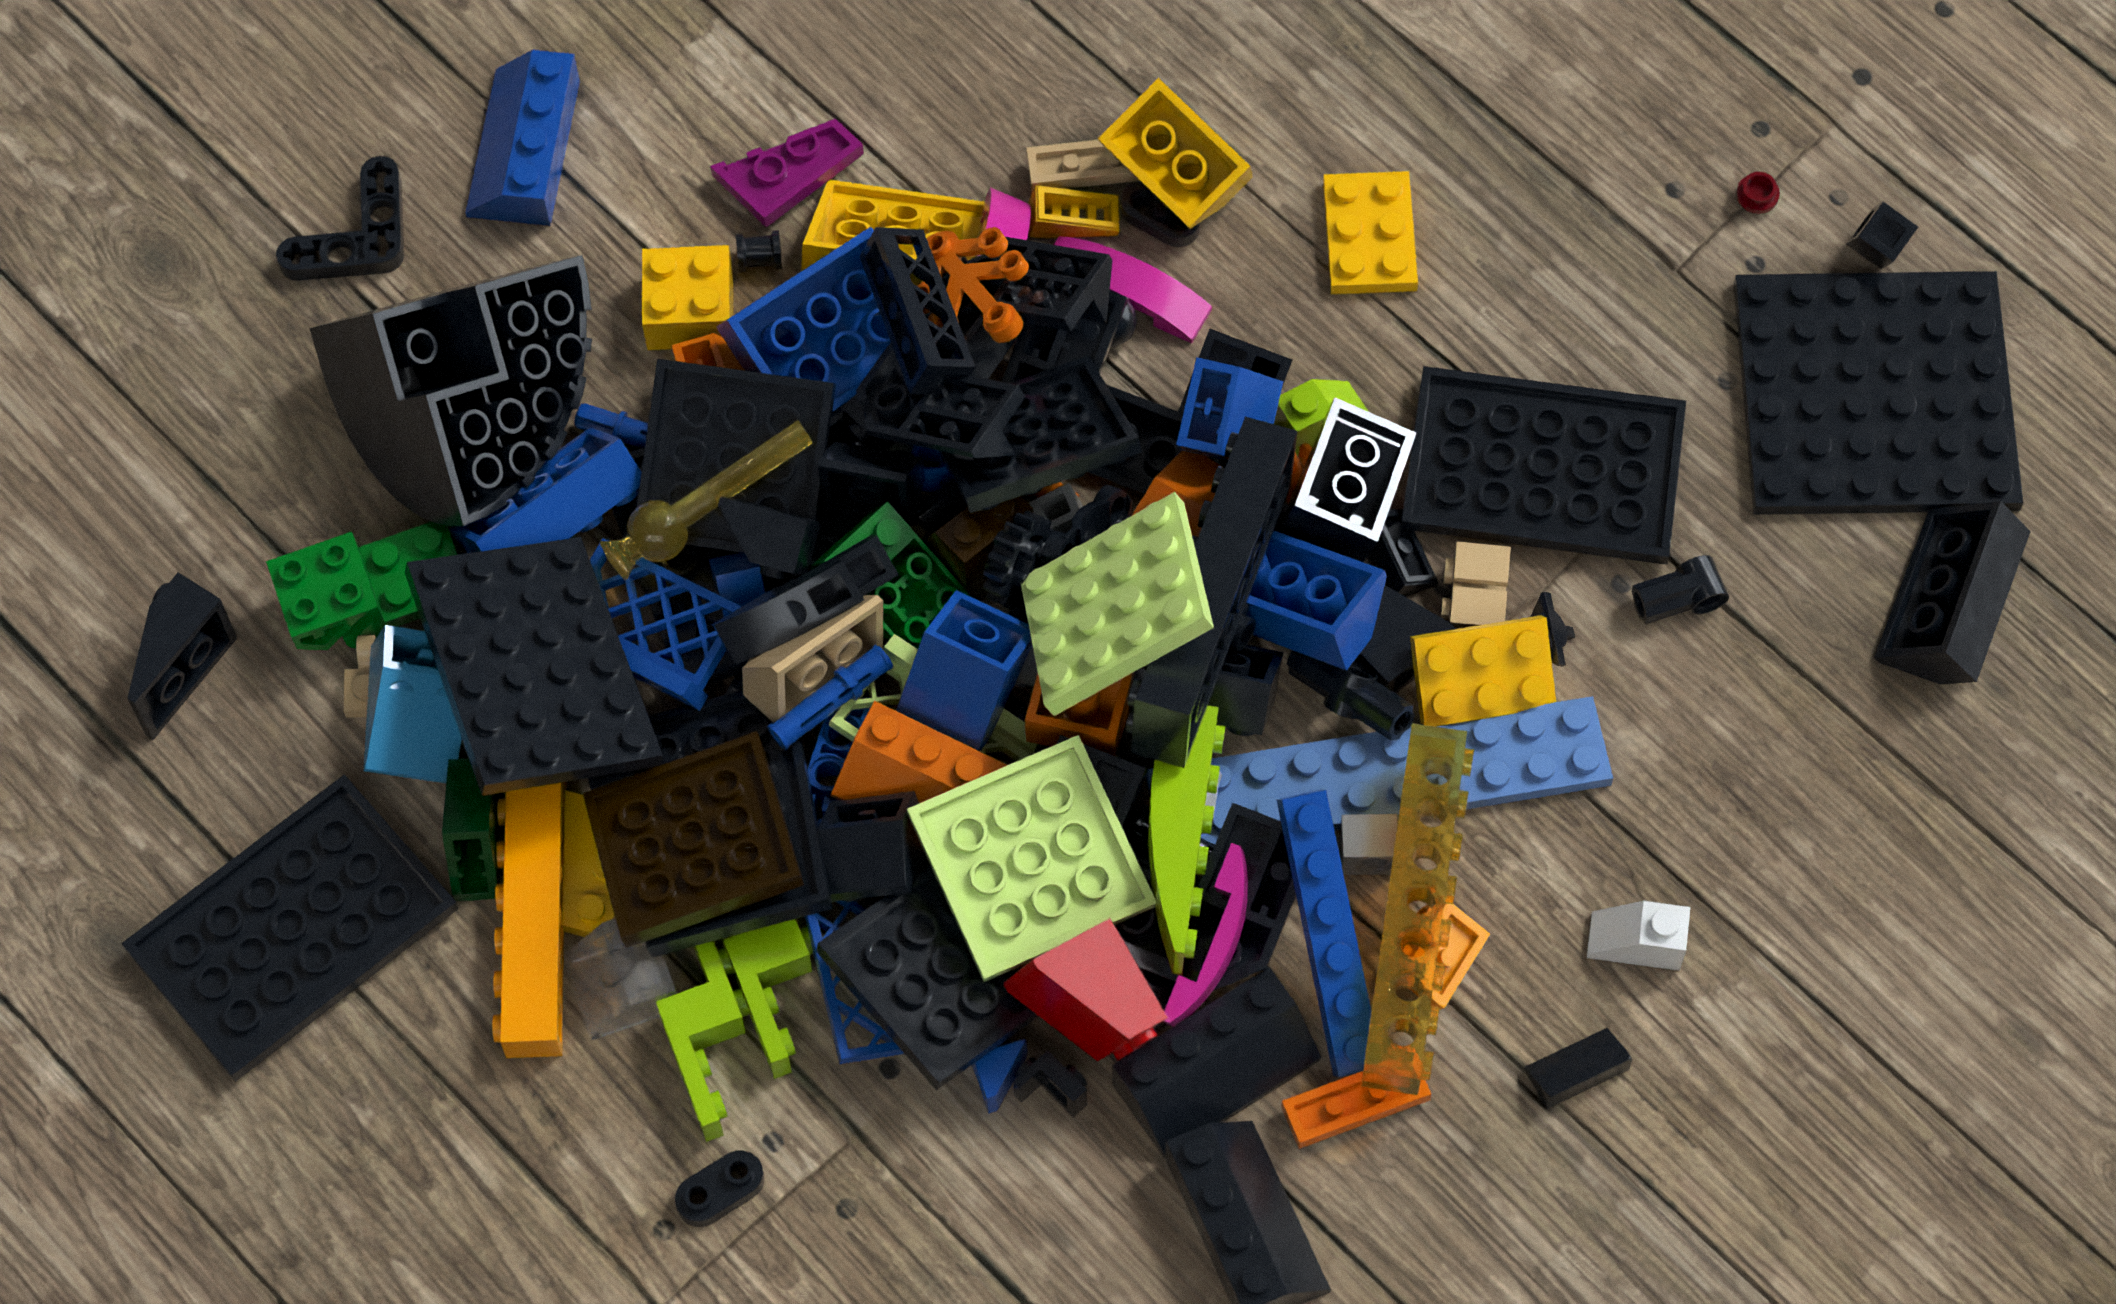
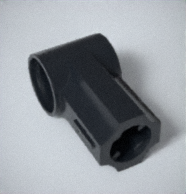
M1709 555L1689 559L1677 567L1673 573L1634 584L1631 591L1637 614L1645 624L1689 610L1694 614L1709 613L1720 608L1729 600L1726 587L1713 558Z

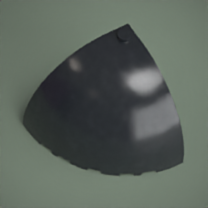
M583 255L429 294L309 328L328 392L347 435L372 474L396 500L410 511L436 524L465 526L507 504L506 501L516 494L521 487L528 488L535 480L534 475L546 460H552L567 435L564 429L569 421L572 410H578L587 379V377L582 376L586 352H591L592 338H587L586 311L592 310L589 282Z

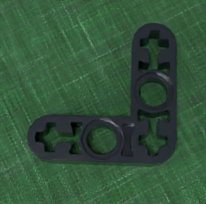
M376 156L367 160L361 167L362 231L295 236L281 242L277 248L276 257L280 270L286 278L302 281L383 274L392 272L401 265L404 258L402 181L398 166L393 159L387 156ZM383 172L387 175L384 177L386 193L378 191L375 181L378 178V173ZM379 207H389L394 211L391 218L387 221L376 222L370 217L372 212ZM379 236H386L389 248L386 251V256L378 257L377 254L380 252ZM346 247L352 251L349 259L344 262L336 263L329 260L330 253L336 248ZM315 251H319L321 263H316L315 259H317ZM302 253L303 257L300 258V263L292 264L291 261L294 260V254Z

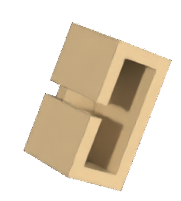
M1457 542L1454 558L1446 557L1443 584L1452 585L1451 598H1442L1440 617L1451 623L1456 629L1505 621L1506 587L1508 586L1511 547Z

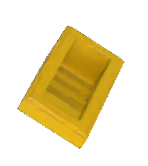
M1035 185L1028 202L1031 208L1029 237L1118 236L1120 232L1119 195ZM1079 209H1086V219L1079 218ZM1096 209H1103L1104 221L1096 219ZM1045 210H1050V214H1045ZM1061 210H1068V216H1062Z

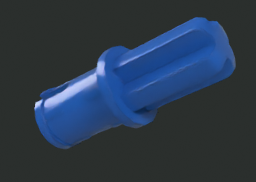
M584 403L578 408L574 420V426L578 429L586 431L592 427L620 438L625 444L638 448L645 447L648 423L628 417V413L625 411L617 414Z

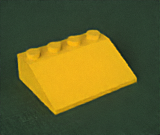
M829 180L826 183L802 244L801 271L869 227H872L873 230L876 227L920 229L924 231L926 239L940 231H951L960 240L979 238L983 226L980 220L985 202ZM898 244L900 250L916 260L917 255L913 245ZM975 256L966 257L967 260L975 258ZM912 274L910 276L914 285L917 286L922 283V280Z

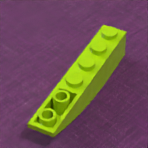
M1213 706L1207 707L1185 768L1154 760L1151 781L1148 827L1151 887L1156 900L1155 908L1159 929L1172 974L1182 975L1184 957L1194 959L1197 930L1188 929L1190 915L1200 916L1203 888L1194 887L1196 874L1205 875L1209 847L1200 846L1201 833L1211 834L1214 806L1205 804L1207 793L1216 794L1220 770V766L1211 765L1213 753L1222 754L1225 726L1216 725L1219 707Z

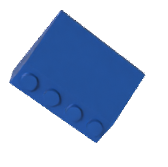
M872 227L861 232L716 326L745 371L835 383L836 389L832 412L857 394L856 389L891 342L859 258L874 231Z

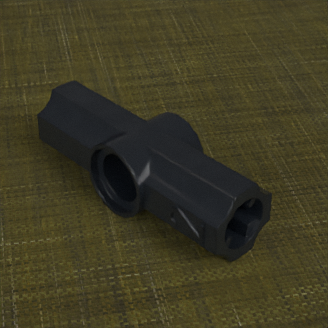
M1291 651L1286 663L1289 667L1288 673L1325 697L1323 704L1330 711L1345 718L1358 719L1390 741L1400 739L1402 734L1411 727L1416 715L1413 713L1414 705L1376 681L1378 675L1370 667L1354 661L1347 670L1299 652Z

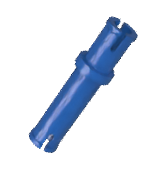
M875 644L848 667L840 666L833 672L834 677L802 700L773 724L767 726L770 735L782 749H788L791 744L850 699L856 701L863 696V689L893 668L890 658L880 646Z

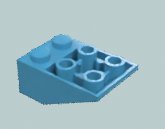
M385 625L371 645L363 771L446 783L448 759H458L462 737L426 633L420 630Z

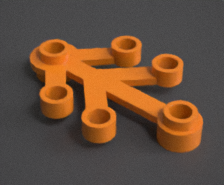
M996 227L988 228L980 234L979 238L960 240L951 231H940L929 236L927 241L941 278L943 273L948 272L950 275L946 291L956 317L958 316L965 292L983 313V326L995 342L1006 343L1016 338L1023 328L1021 316L1011 304L997 302L979 281L1003 278L1009 281L1021 279L1029 268L1028 262L1017 250L1004 253L1008 247V240L1001 230ZM985 254L989 258H996L1002 255L999 261L964 264L961 261L962 257ZM922 281L921 284L917 285V287L929 294L928 284ZM926 308L923 310L924 314L930 312ZM931 313L928 320L942 328L943 323L941 319Z

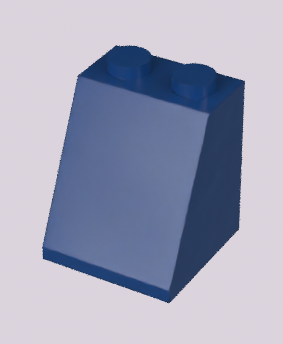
M956 590L923 634L896 711L981 751L992 736L1031 649L1032 640L1029 624Z

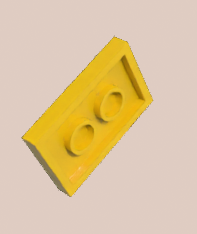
M1409 171L1324 174L1323 193L1331 295L1417 291L1418 274Z
M1542 615L1410 636L1420 724H1423L1424 728L1509 715L1556 702L1547 618Z

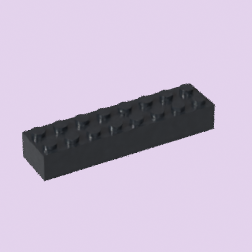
M1245 416L1239 434L1231 432L1224 455L1228 462L1226 467L1218 466L1211 487V492L1215 493L1212 502L1204 501L1198 519V527L1202 529L1198 537L1192 535L1214 628L1142 667V669L1146 670L1143 680L1135 678L1128 698V706L1132 708L1127 720L1126 732L1132 734L1131 753L1185 768L1291 487L1297 440L1296 430Z

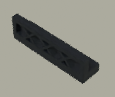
M876 227L859 258L909 393L926 395L938 374L971 375L975 364L924 231L920 229ZM898 244L913 245L917 255L916 260L900 250ZM912 274L928 284L929 294L912 283L910 278ZM925 308L941 319L943 323L942 328L925 318L923 312ZM940 343L953 352L956 359H941L936 344Z

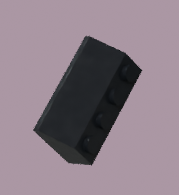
M2001 501L1929 509L1874 658L1881 664L1940 685L1977 682L2031 531Z
M1268 967L1113 1064L1112 1085L1161 1155L1166 1159L1167 1140L1209 1123H1221L1228 1120L1319 1062L1321 1055L1297 1004L1271 968Z
M1253 1121L1209 1123L1166 1141L1165 1160L1231 1304H1304L1331 1292L1326 1277Z

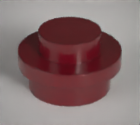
M1765 172L1750 173L1739 182L1736 190V198L1739 205L1746 211L1755 214L1767 213L1774 209L1780 197V189L1775 179Z

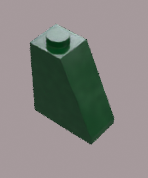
M469 758L448 759L442 839L452 896L455 901L495 899L496 884H500V869H498L496 857L497 841H500V826L497 815L500 793L482 796Z

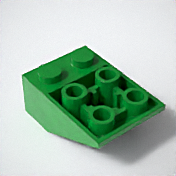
M887 501L865 515L822 555L810 569L816 568L872 534L877 535L898 576L866 595H878L883 600V639L888 642L895 634L918 649L925 630L954 592L957 590L968 596L970 594Z

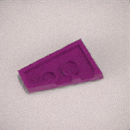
M833 119L788 136L786 143L765 151L761 147L746 152L747 157L728 165H726L725 161L710 166L712 176L765 227H768L864 154L863 144L840 122Z

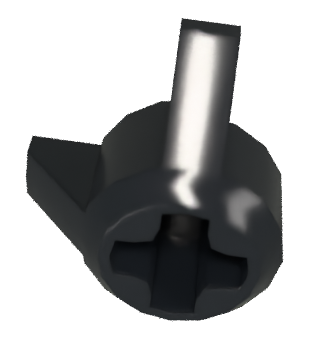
M1542 592L1530 617L1542 615L1547 618L1551 660L1556 666L1563 667L1566 666L1562 647L1566 645L1567 640L1575 638L1573 627L1566 626L1562 618L1554 610L1551 593Z

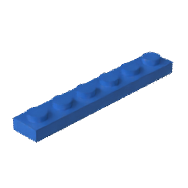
M1316 790L1277 799V805L1332 1073L1335 1077H1343L1382 1064L1327 791Z

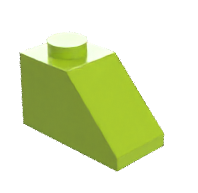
M1311 379L1280 395L1274 424L1297 431L1295 448L1297 455H1299V449L1302 444L1308 443L1313 447L1335 397L1368 411L1349 381Z

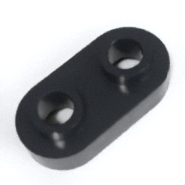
M1141 181L1134 182L1123 190L1121 194V214L1129 224L1172 247L1187 246L1198 237L1200 223L1189 229ZM1138 206H1146L1149 209L1147 211L1141 212L1136 210L1135 208ZM1174 226H1182L1185 229L1182 231H1175L1171 228Z
M732 1151L684 1180L675 1193V1205L680 1218L688 1225L705 1227L759 1194L764 1185L765 1177L760 1160L748 1151ZM737 1167H744L748 1170L747 1175L742 1179L733 1178L731 1172ZM702 1192L707 1195V1199L702 1204H693L690 1202L692 1195Z

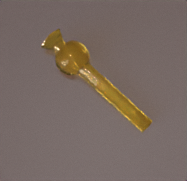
M797 420L670 506L669 503L662 500H651L639 505L631 513L627 522L628 536L622 540L600 542L608 561L626 581L636 561L642 557L651 562H665L675 558L687 543L688 531L686 528L716 509L720 496H735L812 444L813 441Z

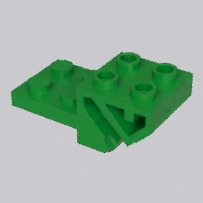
M429 522L360 547L351 531L268 560L266 563L296 649L328 651L342 636L347 646L356 648L357 636L375 635L377 638L385 625L398 627L420 619L405 576L407 562L457 555L448 527Z

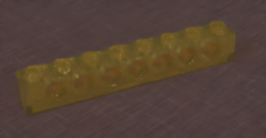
M1414 723L1411 726L1361 1087L1418 1095L1421 1079L1430 1080L1434 1052L1425 1051L1427 1035L1436 1036L1440 1008L1431 1006L1433 991L1442 992L1446 963L1437 962L1438 947H1448L1451 920L1442 919L1444 903H1454L1457 877L1448 875L1450 860L1459 861L1463 834L1454 833L1456 818L1465 819L1468 791L1460 790L1461 775L1469 777L1471 775L1474 749L1465 748L1467 731ZM1431 774H1440L1448 782L1436 785L1429 782L1426 777ZM1425 816H1434L1442 824L1438 827H1428L1420 819ZM1426 858L1433 861L1437 867L1432 870H1422L1414 862L1418 859ZM1415 901H1421L1426 903L1431 910L1420 914L1413 912L1408 905ZM1410 944L1417 945L1425 951V954L1420 957H1410L1403 952L1402 948ZM1402 988H1410L1418 993L1419 998L1414 1001H1404L1395 992ZM1396 1032H1404L1410 1035L1414 1042L1407 1046H1399L1393 1043L1389 1036Z

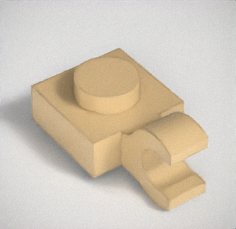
M375 635L357 636L358 669H344V713L346 718L367 717L371 645L376 639Z

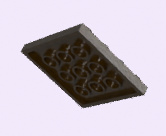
M757 731L583 793L619 935L625 948L804 886L764 747Z

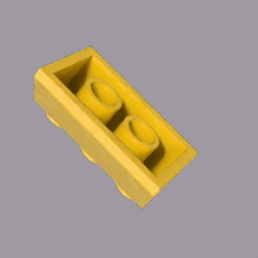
M1159 78L1098 138V141L1189 229L1223 208L1253 178L1251 166Z

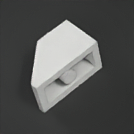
M1640 901L1593 911L1591 914L1587 958L1680 971L1687 946L1690 907Z

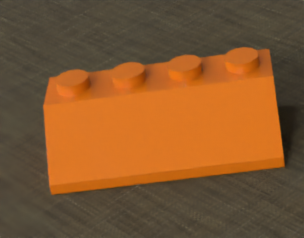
M874 701L853 740L831 792V797L837 800L915 791L919 803H922L1003 768L1007 764Z

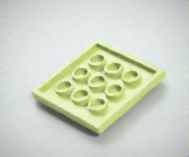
M1175 492L1159 501L1151 503L1145 509L1111 526L1108 530L1085 543L1072 548L1069 552L1048 564L1033 570L1027 576L1024 583H1021L1044 706L1054 716L1214 628L1185 504Z
M1079 735L907 809L908 817L983 982L1029 963L1036 957L1109 918L1116 925L1150 910L1156 905L1154 895Z

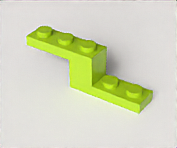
M796 919L737 934L723 940L733 966L734 977L745 997L750 1018L774 1079L792 1073L789 1056L796 1054L787 1027L778 1030L773 1015L780 1013L771 987L812 972L810 955L813 954L808 928L799 929Z
M714 941L693 946L707 983L656 1001L661 1022L706 1142L724 1136L720 1120L728 1117L719 1091L710 1093L704 1078L712 1076V1072L703 1049L745 1034L746 1031L742 1017L750 1015L741 988L732 991L727 976L735 974L725 947L717 950Z

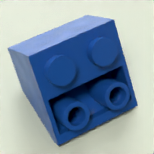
M1196 357L1176 449L1228 461V459L1224 458L1229 436L1231 432L1239 434L1245 416L1274 424L1283 381L1238 366Z

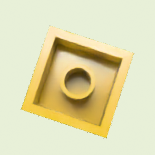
M729 245L642 249V327L647 350L672 349L671 345L712 333L721 336L716 326L734 315L733 267Z

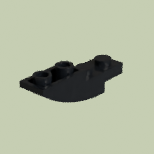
M872 534L795 580L791 578L712 625L733 663L739 664L778 647L864 601V595L898 576V573L878 536Z

